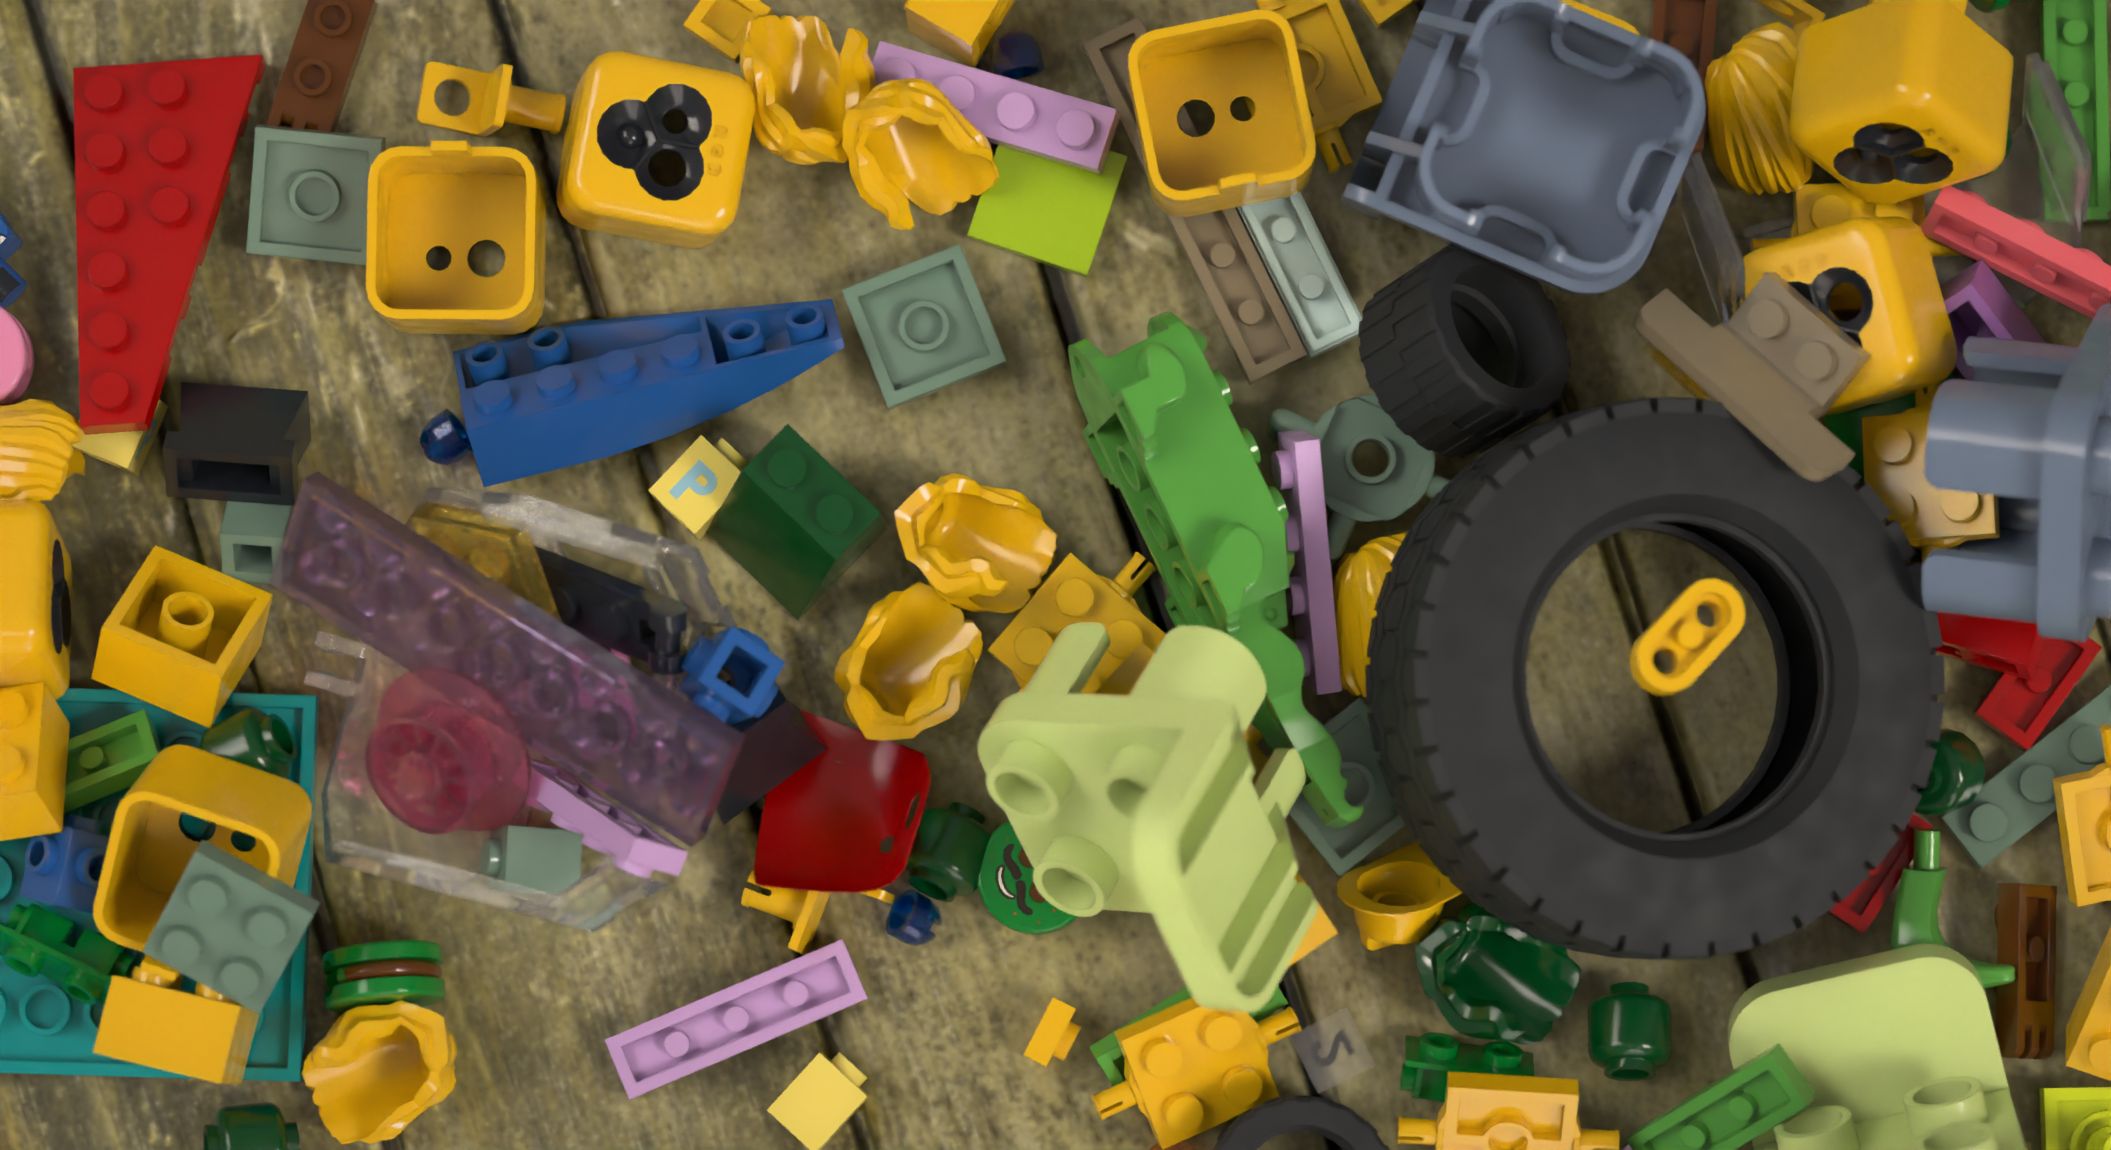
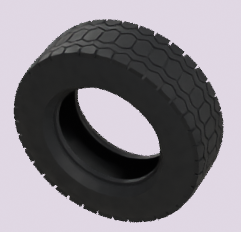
M1643 397L1599 405L1554 418L1512 435L1478 456L1442 488V491H1439L1412 524L1414 525L1413 529L1411 528L1407 532L1390 564L1392 569L1385 575L1374 610L1377 611V617L1372 618L1366 657H1370L1371 664L1366 665V705L1371 704L1372 712L1367 714L1374 751H1380L1381 759H1378L1377 762L1390 797H1396L1397 803L1394 805L1413 838L1419 839L1421 843L1419 847L1440 872L1446 877L1449 876L1450 882L1478 906L1485 908V911L1532 937L1572 951L1626 959H1705L1745 951L1797 931L1796 928L1799 929L1834 908L1836 906L1835 902H1841L1871 875L1868 870L1876 869L1900 837L1896 835V831L1901 832L1905 830L1922 795L1917 793V789L1926 787L1937 750L1931 748V743L1939 742L1944 703L1937 702V695L1945 694L1944 655H1936V647L1943 646L1937 612L1927 611L1924 608L1920 562L1912 563L1911 557L1916 554L1898 521L1888 520V516L1892 512L1867 482L1859 483L1858 480L1861 476L1848 464L1844 469L1823 480H1808L1799 475L1728 412L1721 402L1690 397ZM1622 530L1652 531L1668 534L1689 542L1713 556L1733 573L1750 594L1763 617L1772 641L1777 667V700L1774 721L1766 746L1752 772L1739 789L1718 808L1693 823L1662 833L1640 830L1615 821L1593 808L1571 789L1556 771L1540 743L1532 721L1527 696L1526 662L1530 636L1538 612L1551 587L1565 569L1585 550L1607 536Z

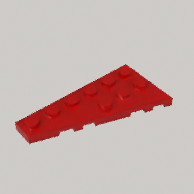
M262 54L73 68L80 428L85 435L145 431L150 429L172 360L170 352L181 319L185 320L191 301L189 293L198 265L202 266L231 176L229 168L239 137H243L250 117L248 112L256 84H260L266 67Z

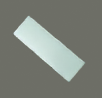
M1301 192L1285 198L1235 207L1309 359L1358 337L1359 322L1362 320V317Z

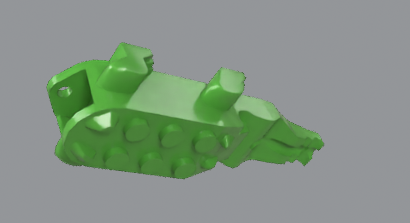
M1168 311L1149 318L1147 339L1109 358L1088 339H1082L1069 345L1068 353L1072 380L1078 400L1088 421L1082 433L1104 479L1108 478L1111 485L1114 484L1116 489L1120 488L1169 590L1164 604L1175 628L1179 626H1203L1216 629L1233 637L1252 653L1265 676L1266 695L1250 723L1264 736L1262 742L1272 753L1276 748H1294L1298 751L1306 771V781L1301 792L1324 825L1342 828L1361 817L1364 807H1353L1345 800L1344 790L1348 781L1339 772L1342 759L1338 747L1322 724L1307 712L1301 700V687L1305 672L1303 655L1296 644L1280 631L1288 625L1285 590L1289 587V574L1295 564L1294 551H1288L1286 545L1285 522L1289 520L1288 510L1279 491L1274 486L1267 487L1257 466L1261 461V456L1255 439L1247 428L1239 429L1229 408L1233 403V399L1226 379L1219 370L1211 371L1203 354L1208 345L1206 338L1199 330L1185 325L1178 316Z

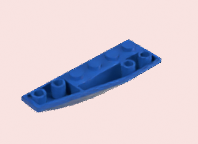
M826 299L576 321L556 327H542L531 333L499 341L481 342L470 348L454 351L453 357L467 434L483 487H488L609 457L670 437L725 414L775 389L843 349L845 345L833 300Z

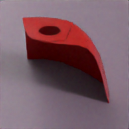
M801 710L827 749L766 794L753 869L755 884L762 887L831 893L876 891L892 884L905 869L928 797L931 772L925 755L922 752L889 740L877 741L866 739L858 729ZM920 792L917 811L911 825L906 830V822L911 805L916 795ZM893 836L890 852H881V842Z

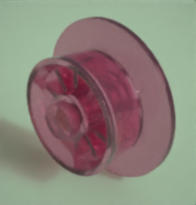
M423 666L412 669L398 677L384 693L378 710L377 727L370 734L366 744L365 764L374 792L394 817L419 832L443 835L457 829L473 832L493 830L503 826L520 812L528 798L531 787V759L520 727L507 707L494 693L474 678L457 670L441 666Z

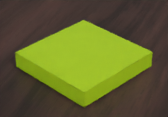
M998 145L994 161L998 169L999 178L990 189L981 194L967 239L1088 278L1128 156L1109 150L1100 175Z

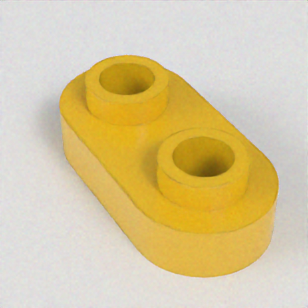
M1718 579L1698 581L1685 589L1641 635L1631 650L1630 668L1633 677L1643 689L1656 695H1671L1679 692L1693 683L1740 632L1745 619L1744 603L1735 588ZM1699 605L1706 606L1712 611L1714 616L1712 627H1706L1698 621L1696 610ZM1655 652H1662L1668 656L1671 662L1669 673H1661L1655 668L1653 664Z

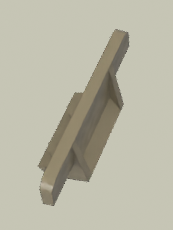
M1766 272L1730 320L1713 328L1667 287L1642 307L1636 319L1638 331L1717 402H1721L1728 412L1799 475L1808 480L1820 481L1844 469L1853 458L1855 453L1816 419L1826 414L1871 355L1776 272Z

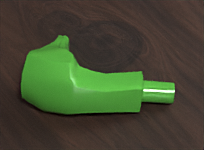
M1914 829L1913 864L1906 866L1902 871L1893 915L1890 940L1891 950L1917 944H1937L1951 948L1944 942L1938 925V906L1947 868L1939 866V829ZM1964 956L1977 970L1984 989L2015 981V968L2012 965L1988 963Z

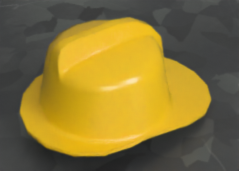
M1420 841L1401 847L1368 865L1353 869L1343 874L1337 882V896L1347 906L1353 908L1355 923L1360 931L1361 942L1368 950L1374 951L1394 944H1410L1422 941L1435 923L1439 921L1444 902L1463 893L1450 882L1449 876L1446 877L1440 872L1419 847Z

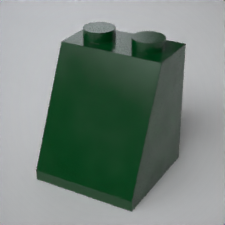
M787 424L741 471L706 532L786 610L799 620L887 529L882 514Z

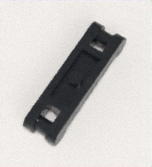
M514 544L504 549L503 570L510 575V586L503 591V611L505 614L517 618L533 617L647 662L649 670L656 674L677 675L685 671L681 668L687 655V648L681 643V632L688 627V607L685 603L535 545ZM535 578L542 580V589L535 586Z

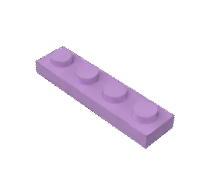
M879 41L872 62L876 76V86L884 81L902 78L925 80L943 92L951 103L986 136L990 143L1101 175L1121 116L1117 109Z
M1303 429L1277 432L1279 451H1275L1271 455V470L1276 488L1278 490L1283 489V500L1289 514V520L1285 522L1287 550L1294 551L1295 564L1290 572L1289 587L1285 590L1287 613L1290 616L1294 615L1296 639L1291 641L1296 644L1303 655L1305 672L1302 684L1317 695L1342 691L1320 439Z
M513 753L510 754L502 777L523 791L520 798L523 803L538 810L552 813L550 819L552 823L566 830L584 835L581 841L584 845L604 854L615 856L613 864L626 872L650 878L654 869L679 876L688 851L564 768Z
M841 939L605 1039V1042L630 1100L867 1000L868 997L846 944Z

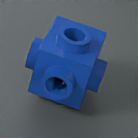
M731 626L712 635L710 639L702 635L695 642L681 665V668L687 671L688 674L678 690L693 699L690 707L704 719L723 726L725 721L730 725H734L753 716L759 718L765 712L779 689V686L774 681L786 662L769 651L770 646L759 636L746 629H736ZM720 669L728 673L731 679L730 686L716 677Z
M66 814L62 832L34 836L26 850V869L19 896L93 914L94 902L110 837L102 835L104 822Z

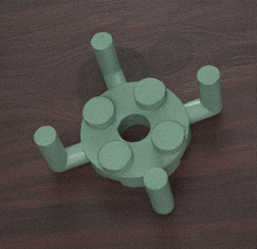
M1375 394L1359 396L1341 402L1325 412L1318 422L1284 408L1273 411L1268 420L1267 434L1274 441H1278L1277 432L1300 429L1320 439L1325 506L1332 512L1327 525L1331 566L1340 560L1356 523L1372 525L1392 522L1410 511L1420 501L1422 496L1432 500L1450 481L1433 473L1435 467L1434 451H1428L1418 445L1409 435L1406 436L1395 425L1396 423L1388 413L1386 414L1381 408ZM1364 442H1374L1384 448L1388 455V467L1381 475L1366 477L1355 470L1351 457L1353 450L1358 445Z

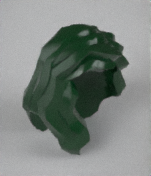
M1476 903L1466 904L1455 916L1443 917L1437 921L1428 935L1415 947L1416 965L1424 994L1435 1001L1440 1012L1451 1027L1466 1036L1498 1040L1506 1043L1514 1042L1528 1045L1543 1041L1545 1036L1552 1031L1553 1021H1556L1563 1015V1008L1570 1004V1000L1578 992V985L1581 981L1579 978L1581 969L1576 962L1568 957L1567 949L1532 937L1485 911V908L1478 906Z

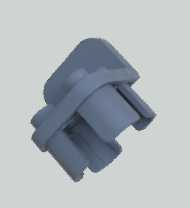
M1427 0L1419 14L1410 41L1373 128L1368 134L1361 156L1345 188L1340 204L1376 220L1379 219L1380 214L1567 293L1595 295L1610 291L1630 279L1645 262L1700 135L1705 118L1706 104L1699 75L1691 62L1677 50L1582 12L1559 0Z
M2111 302L2099 307L2079 346L1969 336L1963 345V357L1966 359V365L1974 367V381L1949 380L1940 385L1933 401L1928 424L1925 477L1932 486L1939 489L1998 495L2000 538L1967 540L1961 543L1957 550L1935 549L1931 551L1922 566V598L1925 610L2037 623L2040 637L2085 642L2097 617L2111 619Z

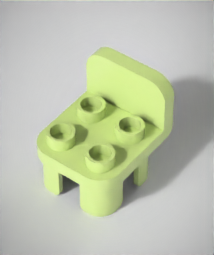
M1080 622L1068 625L1058 634L1024 691L1007 697L999 704L979 737L978 755L987 774V789L994 801L1004 809L1034 868V884L1043 898L1051 905L1063 912L1080 917L1094 916L1102 909L1153 913L1193 998L1200 1006L1211 1010L1255 1012L1261 1009L1271 998L1318 911V902L1312 889L1306 884L1296 882L1294 877L1299 868L1285 823V818L1306 781L1305 767L1298 751L1294 748H1276L1254 787L1250 781L1255 771L1244 733L1266 695V679L1261 667L1252 653L1233 637L1209 627L1179 626L1165 635L1129 696L1080 694L1108 649L1111 640L1104 625L1101 623Z
M1917 944L1770 978L1749 988L1738 999L1731 1011L1727 1035L1733 1069L1738 1068L1779 1043L1817 1094V1097L1807 1108L1752 1140L1754 1150H2026L1981 978L1970 961L1951 948L1937 944Z

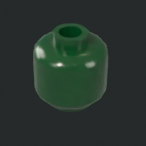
M253 707L246 708L212 725L202 733L200 740L201 750L286 779L291 774L292 761L297 756L295 740L283 719L277 714L272 713L268 715L263 710Z
M1948 728L1941 729L1939 742L1931 743V748L1937 750L1926 787L1917 789V793L1922 795L1914 811L1915 813L1935 816L1958 810L1971 803L1982 789L1986 773L1984 759L1976 743L1964 733Z
M952 802L949 808L931 807L925 810L918 825L905 866L909 873L907 877L909 884L924 895L943 902H952L955 896H968L978 888L977 881L991 835L983 826L985 817L976 809L959 802Z
M1620 982L1611 985L1610 993L1596 998L1588 1008V1053L1590 1060L1595 1065L1603 1068L1605 1076L1613 1080L1642 1081L1656 1076V1069L1664 1066L1671 1059L1672 1021L1669 1004L1666 1000L1649 994L1648 985L1643 983Z
M271 1102L225 1106L217 1111L213 1124L204 1125L203 1127L204 1150H300L297 1123H285L281 1110Z

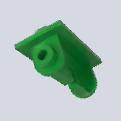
M18 903L8 919L7 927L0 924V955L3 956L4 962L13 970L23 975L37 977L38 974H41L60 983L62 989L68 995L80 1002L93 1005L99 1001L105 1004L112 976L128 977L134 966L135 958L126 954L127 947L85 928L73 948L65 944L74 928V922L50 912L37 904L32 903L29 907Z
M1437 1032L1425 1033L1421 1037L1406 1035L1405 1064L1402 1065L1399 1090L1411 1091V1098L1445 1102L1448 1071L1535 1077L1533 1053L1523 1052L1520 1047L1502 1041L1488 1042L1485 1046L1459 1043L1456 1038Z

